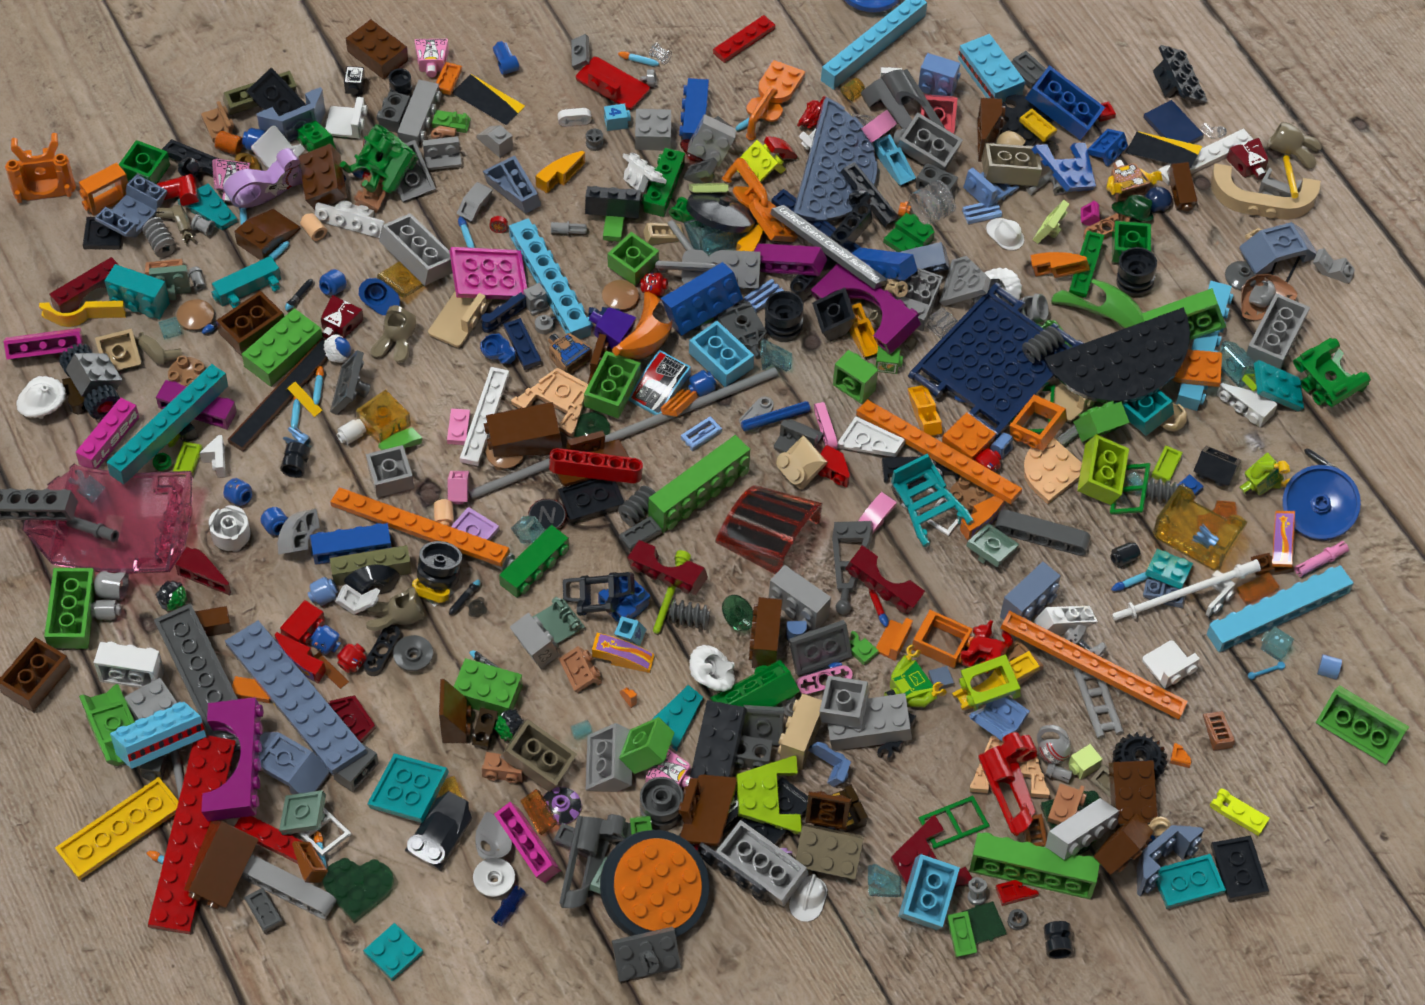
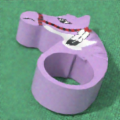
M286 148L281 150L276 156L277 160L266 171L243 169L232 174L223 186V190L232 204L240 208L254 207L272 200L293 186L303 184L301 169L299 168L300 161L292 149Z

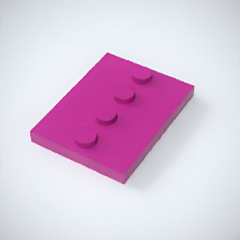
M450 248L449 253L457 298H476L481 293L486 296V299L509 300L512 296H516L520 292L523 293V290L527 289L521 250Z

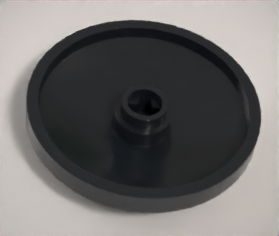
M718 192L692 193L688 197L686 209L689 214L697 221L711 228L731 233H744L751 231L756 225L757 220L752 215L750 209L740 203L737 198Z

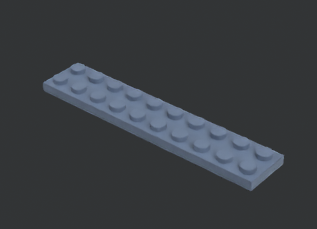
M259 620L225 640L226 646L332 775L367 754L366 748L295 663L285 654Z

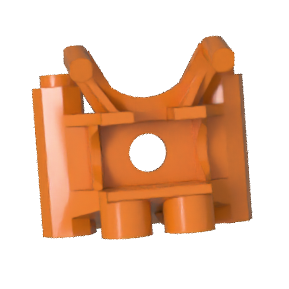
M57 133L51 134V142L48 148H43V154L38 156H32L31 150L23 151L18 146L17 138L11 139V150L20 160H9L5 169L13 196L18 203H22V200H36L67 195V197L72 196L76 185L69 159L64 154H57L55 156L58 147Z

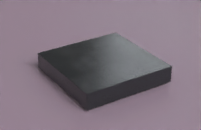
M86 217L83 249L120 250L122 239L120 233L95 221V217Z

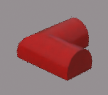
M191 174L157 183L158 186L167 190L164 200L179 196L181 206L199 202L195 178Z

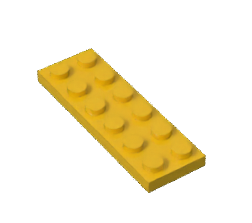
M157 777L56 846L55 850L77 879L81 880L174 816L178 800L160 777Z

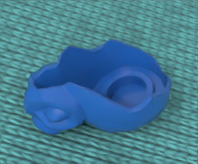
M500 333L488 335L482 340L480 349L486 358L492 360L499 359L502 364H510L515 360L514 348L510 346L509 341L503 338Z

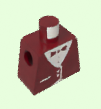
M1259 138L1229 148L1226 159L1243 177L1254 175L1257 180L1264 178L1268 156Z
M332 295L321 316V325L324 329L322 336L325 339H328L331 335H340L346 338L363 322V310Z

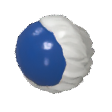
M331 335L325 340L324 350L328 359L331 362L344 363L351 354L350 343L340 335Z

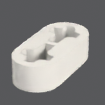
M587 108L561 110L557 115L561 126L586 125L592 120L591 112Z

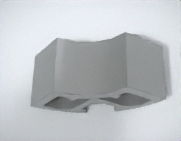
M317 509L297 512L285 521L278 537V554L308 549V540L311 533L315 529L320 528Z

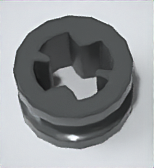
M1021 909L1012 910L1007 921L1009 927L1013 930L1023 929L1027 922L1026 913ZM1014 916H1018V919L1020 917L1021 922H1014Z

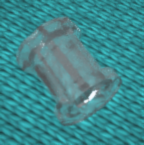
M655 43L650 49L649 56L655 57L661 61V64L665 65L671 59L672 52L663 49L661 45Z

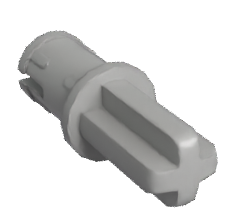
M567 221V223L551 222V234L561 233L567 234V236H569V233L586 234L587 225L571 224L570 221Z

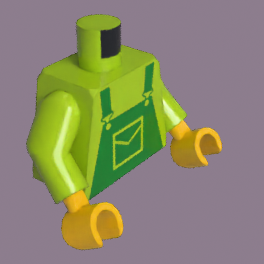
M1267 452L1245 471L1244 474L1247 481L1239 487L1240 490L1247 496L1254 490L1258 495H1262L1271 488H1286L1290 479H1286L1283 482V474L1290 472L1289 464L1286 461H1279L1277 463Z
M909 645L906 650L908 655H904L897 663L891 674L889 685L891 689L886 691L884 696L905 693L908 707L924 708L937 699V695L945 696L947 691L945 689L939 691V688L944 684L936 682L933 685L917 661H912L913 657L917 658L920 656V650L912 654L915 645Z

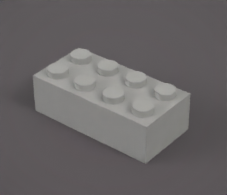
M411 213L382 225L379 242L423 285L453 273L449 250Z
M1276 293L1248 346L1245 359L1254 363L1260 360L1281 369L1306 320L1310 307Z
M906 694L868 698L861 728L828 723L832 750L837 751L885 744L886 742L912 740Z
M742 820L738 822L716 851V853L765 887L769 897L782 907L785 906L808 876L807 867Z

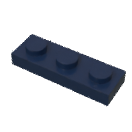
M521 318L504 323V330L523 369L526 370L541 365L539 354Z

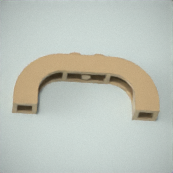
M1214 164L1211 174L1213 194L1227 208L1240 213L1283 220L1295 219L1307 214L1316 202L1321 183L1319 180L1303 178L1298 193L1299 196L1294 199L1292 197L1250 192L1238 188L1231 178L1232 166Z

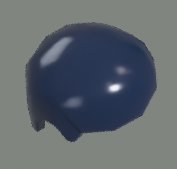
M1153 187L1144 196L1152 200V213L1158 210L1165 212L1171 207L1173 201L1170 191L1164 187Z

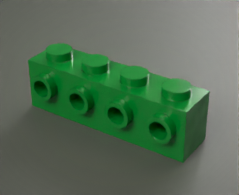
M664 148L663 154H659L658 166L654 167L655 171L662 173V177L667 180L666 184L649 180L647 185L648 192L643 195L641 204L644 205L645 213L665 217L685 165V152Z

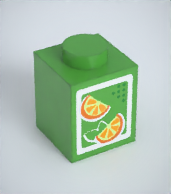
M878 346L876 358L878 372L897 374L898 367H902L903 356H900V348H897L890 355Z

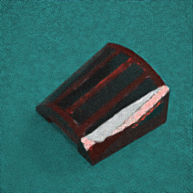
M753 485L740 496L720 528L715 543L776 574L784 566V559L808 520L819 524L821 521L822 503Z

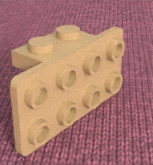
M455 291L428 330L429 336L454 347H461L493 299H486V296L481 293L476 298H457Z
M1063 383L1055 388L1054 403L1066 408L1067 422H1072L1079 414L1093 406L1096 402L1073 393ZM1051 392L1044 399L1050 401Z

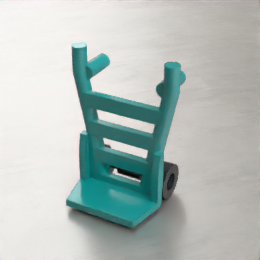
M928 454L893 471L891 489L897 501L903 502L907 507L916 536L923 547L929 546L930 542L928 541L927 530L922 529L921 524L952 508L958 511L957 521L959 524H961V519H964L968 525L974 522L968 510L946 489V483ZM932 487L937 490L913 503L912 497ZM943 497L947 500V502L919 516L917 515V510Z

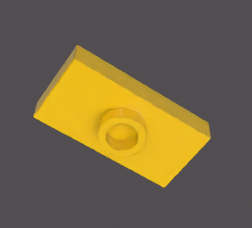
M1030 109L1019 119V122L1043 142L1057 133V129L1033 109Z

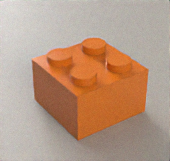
M966 412L943 435L942 442L974 460L980 452L990 449V446L995 442L996 433Z

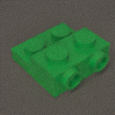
M906 212L895 223V228L884 237L883 243L896 252L929 245L934 240L935 231L930 224L920 222L915 214L910 215Z

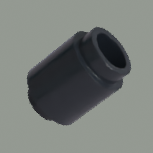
M1135 542L1125 543L1112 549L1111 561L1119 567L1137 560L1140 556V549Z

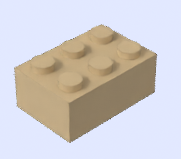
M805 694L801 695L800 700H795L792 709L794 711L793 715L788 717L785 726L787 729L785 734H781L777 753L780 754V760L797 756V769L800 770L804 767L810 752L808 751L809 746L813 745L822 723L819 712L822 700Z

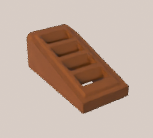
M1223 711L1203 714L1213 751L1233 748L1235 743L1234 737ZM1218 717H1219V719H1220V720H1216V721H1211V720H1210L1211 718H1218ZM1221 724V726L1213 727V725Z
M1042 814L1033 815L1031 823H1037L1038 826L1027 827L1023 831L1025 842L1031 843V839L1041 838L1042 842H1035L1033 844L1045 847L1047 837ZM1039 830L1040 833L1035 835L1029 834V832Z
M294 841L292 846L304 881L307 883H320L328 871L311 842Z

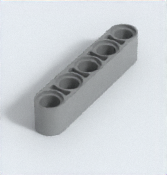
M254 855L250 856L241 875L246 881L264 888V890L321 919H326L337 902L336 898L330 893Z

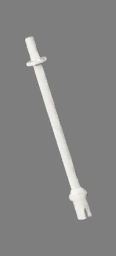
M1257 559L1243 565L1237 564L1232 571L1134 606L1130 602L1127 609L1112 614L1113 620L1117 621L1130 615L1133 619H1136L1137 613L1235 577L1244 579L1246 575L1261 571L1260 564Z

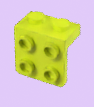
M758 140L739 157L747 162L760 182L774 169L780 174L786 170L782 165L784 161L777 154L774 156L766 144L763 145Z

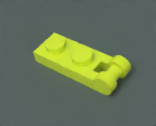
M1223 788L1219 789L1217 798L1213 799L1210 803V807L1257 836L1261 834L1270 817L1230 795ZM1223 802L1229 804L1228 807L1224 806Z

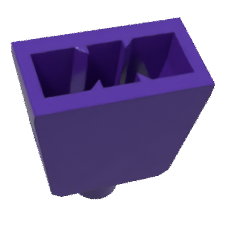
M607 308L603 315L593 311L589 321L596 324L594 335L597 338L599 334L607 335V343L613 349L614 346H617L631 333L635 326L636 317L613 308Z

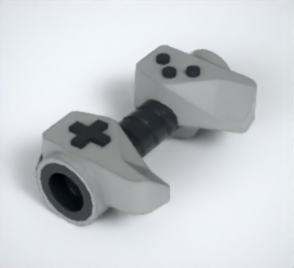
M1079 624L1075 629L1071 627L1065 632L1066 640L1102 658L1104 657L1103 653L1107 649L1104 642L1092 648L1083 640L1087 629L1086 626Z

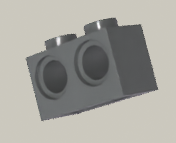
M390 91L387 98L385 97L383 100L381 111L379 110L376 120L379 122V125L388 131L397 133L410 102V96Z
M926 163L917 176L915 188L947 203L957 188L958 177Z
M741 735L738 751H742L744 754H737L734 767L754 769L769 764L773 740ZM762 754L764 755V757L759 758L756 755Z

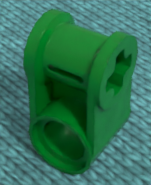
M679 197L676 205L669 209V215L677 221H681L693 228L703 225V223L697 221L689 214L686 209L687 199L684 197Z

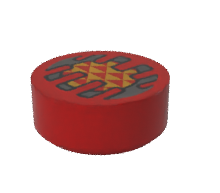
M494 216L490 220L489 227L495 233H503L507 230L508 221L502 216Z

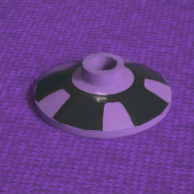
M556 787L550 792L548 791L541 800L542 815L547 821L556 825L573 822L581 812V800L578 794L566 787ZM564 801V804L559 805L557 802Z

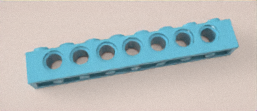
M529 218L509 225L510 239L516 249L521 250L522 259L537 284L540 283L545 290L547 302L566 334L571 333L578 339L590 336L593 324L589 321V317H586L584 314L583 305L577 302L574 290H570L567 278L562 276L559 264H555L553 261L552 252L546 249L543 237H539L536 225L532 224Z

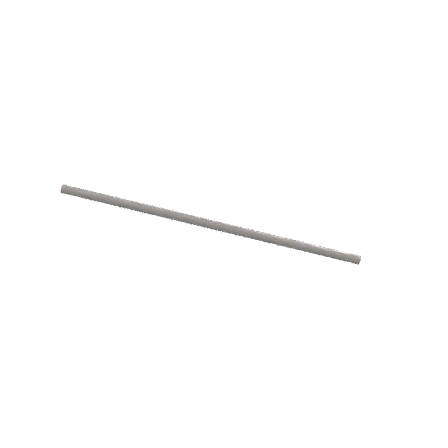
M774 367L699 397L680 415L778 376V372ZM662 413L605 435V442L621 440L676 416L663 415ZM549 458L469 490V496L471 499H475L549 469Z

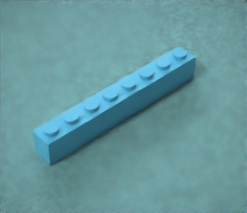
M905 0L822 66L821 81L833 90L924 18L926 16L927 2L925 0Z
M1210 281L1208 289L1213 288L1222 316L1227 319L1230 308L1226 306L1227 304L1231 305L1233 294L1230 291L1232 286ZM1224 328L1195 338L1191 350L1218 352L1215 350V346L1219 347L1222 336L1218 335L1219 332L1223 333ZM1182 383L1176 405L1180 404L1184 408L1197 411L1199 404L1203 405L1206 394H1203V389L1207 390L1208 386Z
M1341 565L1335 568L1330 567L1320 575L1315 574L1303 583L1297 582L1287 590L1282 589L1270 598L1264 597L1259 603L1249 604L1237 613L1232 612L1228 614L1224 619L1214 620L1210 623L1206 635L1220 653L1350 593L1354 583Z

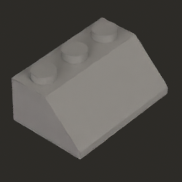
M614 723L587 735V791L618 792L632 786V771L619 759L630 729Z

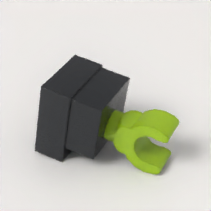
M191 422L168 443L169 448L173 447L179 438L183 442H190L198 438L196 429Z

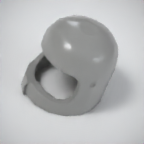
M101 571L98 573L94 581L96 595L103 599L122 601L128 591L129 572L109 573V571ZM122 580L123 586L120 588V582Z

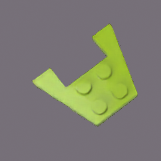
M791 756L737 774L738 816L762 824L774 825L778 829L793 831L794 834H801L800 814H779L777 776L797 775V756Z

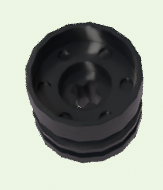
M1140 247L1129 248L1122 252L1119 257L1116 279L1118 288L1130 296H1142L1149 293L1154 287L1157 269L1155 255L1150 250Z
M780 291L773 293L766 300L765 329L772 338L783 341L791 340L799 336L803 330L804 303L797 294L790 291Z

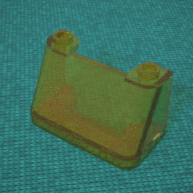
M1179 484L1158 515L1153 535L1159 541L1213 571H1220L1244 531L1247 521L1239 515H1230L1228 519L1195 502V495L1192 489ZM1202 524L1214 536L1220 538L1215 547L1210 545L1207 549L1202 544L1192 541L1194 539L1193 536L1197 535V532L1200 531L1199 527Z

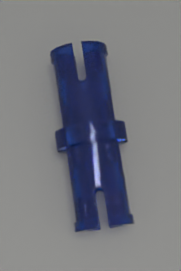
M515 885L508 897L501 901V906L491 917L495 924L498 923L499 926H502L511 912H515L516 905L526 894L523 888L520 887L518 890L519 886Z

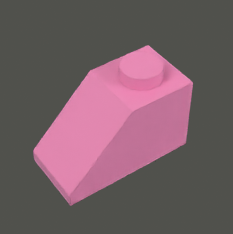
M450 471L448 476V500L452 501L453 504H464L468 500L469 471Z

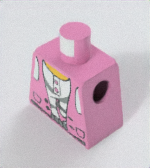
M415 39L419 70L426 72L428 77H435L437 72L442 71L449 53L448 39Z
M222 159L212 160L214 188L216 190H223L226 180L237 171L249 169L250 163ZM223 190L222 200L231 202Z
M668 749L666 760L660 765L657 764L651 767L646 775V782L656 777H667L676 781L681 788H685V786H688L691 778L689 777L691 766Z

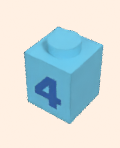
M625 104L604 106V120L607 131L628 128V121H631L630 111H626Z
M621 616L614 635L619 639L640 647L647 629L639 621Z

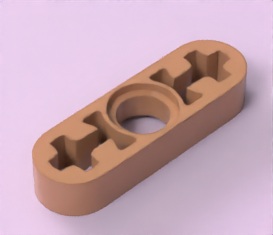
M1116 213L1087 227L1084 231L1083 239H1085L1087 230L1104 234V239L1112 236L1115 221L1129 222L1130 217ZM1102 226H1109L1111 230L1106 231L1102 229Z

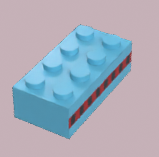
M990 34L960 45L958 60L986 98L1002 99V102H1005L1008 96L1015 94L1023 95L1025 80Z
M185 702L175 703L166 710H159L154 715L138 719L135 723L119 727L116 731L110 733L116 755L131 769L206 737L201 716Z

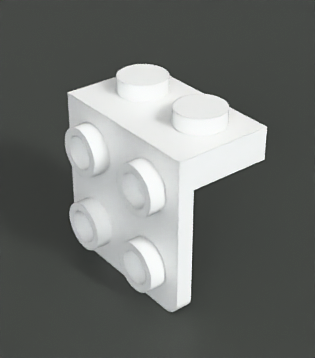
M357 97L354 108L331 106L325 129L332 136L360 139L361 130L364 129V116L367 115V105L364 104V98Z
M271 126L251 147L267 169L277 160L276 156L281 150L286 148L292 149L298 160L301 153L305 150L301 144L292 146L276 126Z
M1172 640L1142 658V662L1164 689L1178 683L1185 676L1193 674L1198 669L1197 666L1200 660L1196 653L1187 657Z

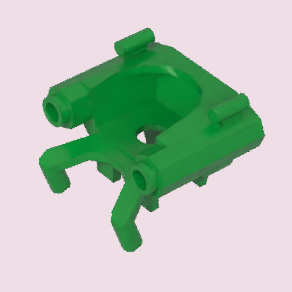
M376 124L375 127H372L368 136L364 137L367 141L360 154H355L356 163L348 165L345 161H342L340 167L347 173H354L360 169L363 171L369 169L372 176L370 182L364 180L362 186L367 191L373 193L377 188L380 176H383L385 179L382 182V189L392 193L397 190L408 168L412 170L419 158L397 136L383 126ZM383 153V158H382V160H381L380 162H378V161H377L378 158H379V157L381 156V154Z
M1336 338L1327 339L1293 360L1297 371L1300 373L1305 372L1307 377L1300 381L1302 388L1307 393L1317 389V391L1312 393V398L1319 406L1327 403L1330 407H1333L1358 391L1363 392L1371 381L1367 372L1351 375L1343 370L1340 360L1344 353L1341 349H1338L1340 344ZM1329 373L1332 377L1336 375V379L1330 381L1326 379L1325 374Z

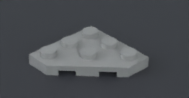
M967 256L954 259L949 268L940 303L946 306L985 295L988 292L991 279Z

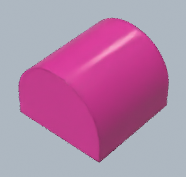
M1092 201L1081 208V223L1091 226L1100 221L1099 204L1096 201Z

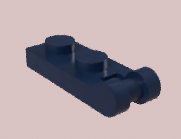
M520 292L516 296H512L502 306L496 307L490 314H483L481 317L482 330L485 333H490L525 309L526 296Z

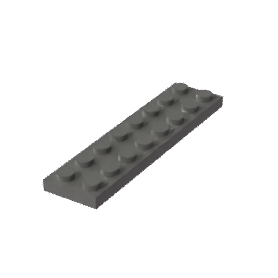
M191 603L154 619V623L201 716L209 736L236 740L234 752L240 750V742L235 735L226 731H213L207 722L208 703L237 700L238 698Z

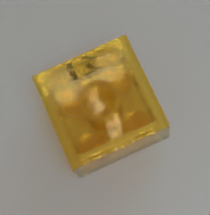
M386 389L356 410L357 419L363 422L366 431L378 444L391 435L411 426L410 413Z

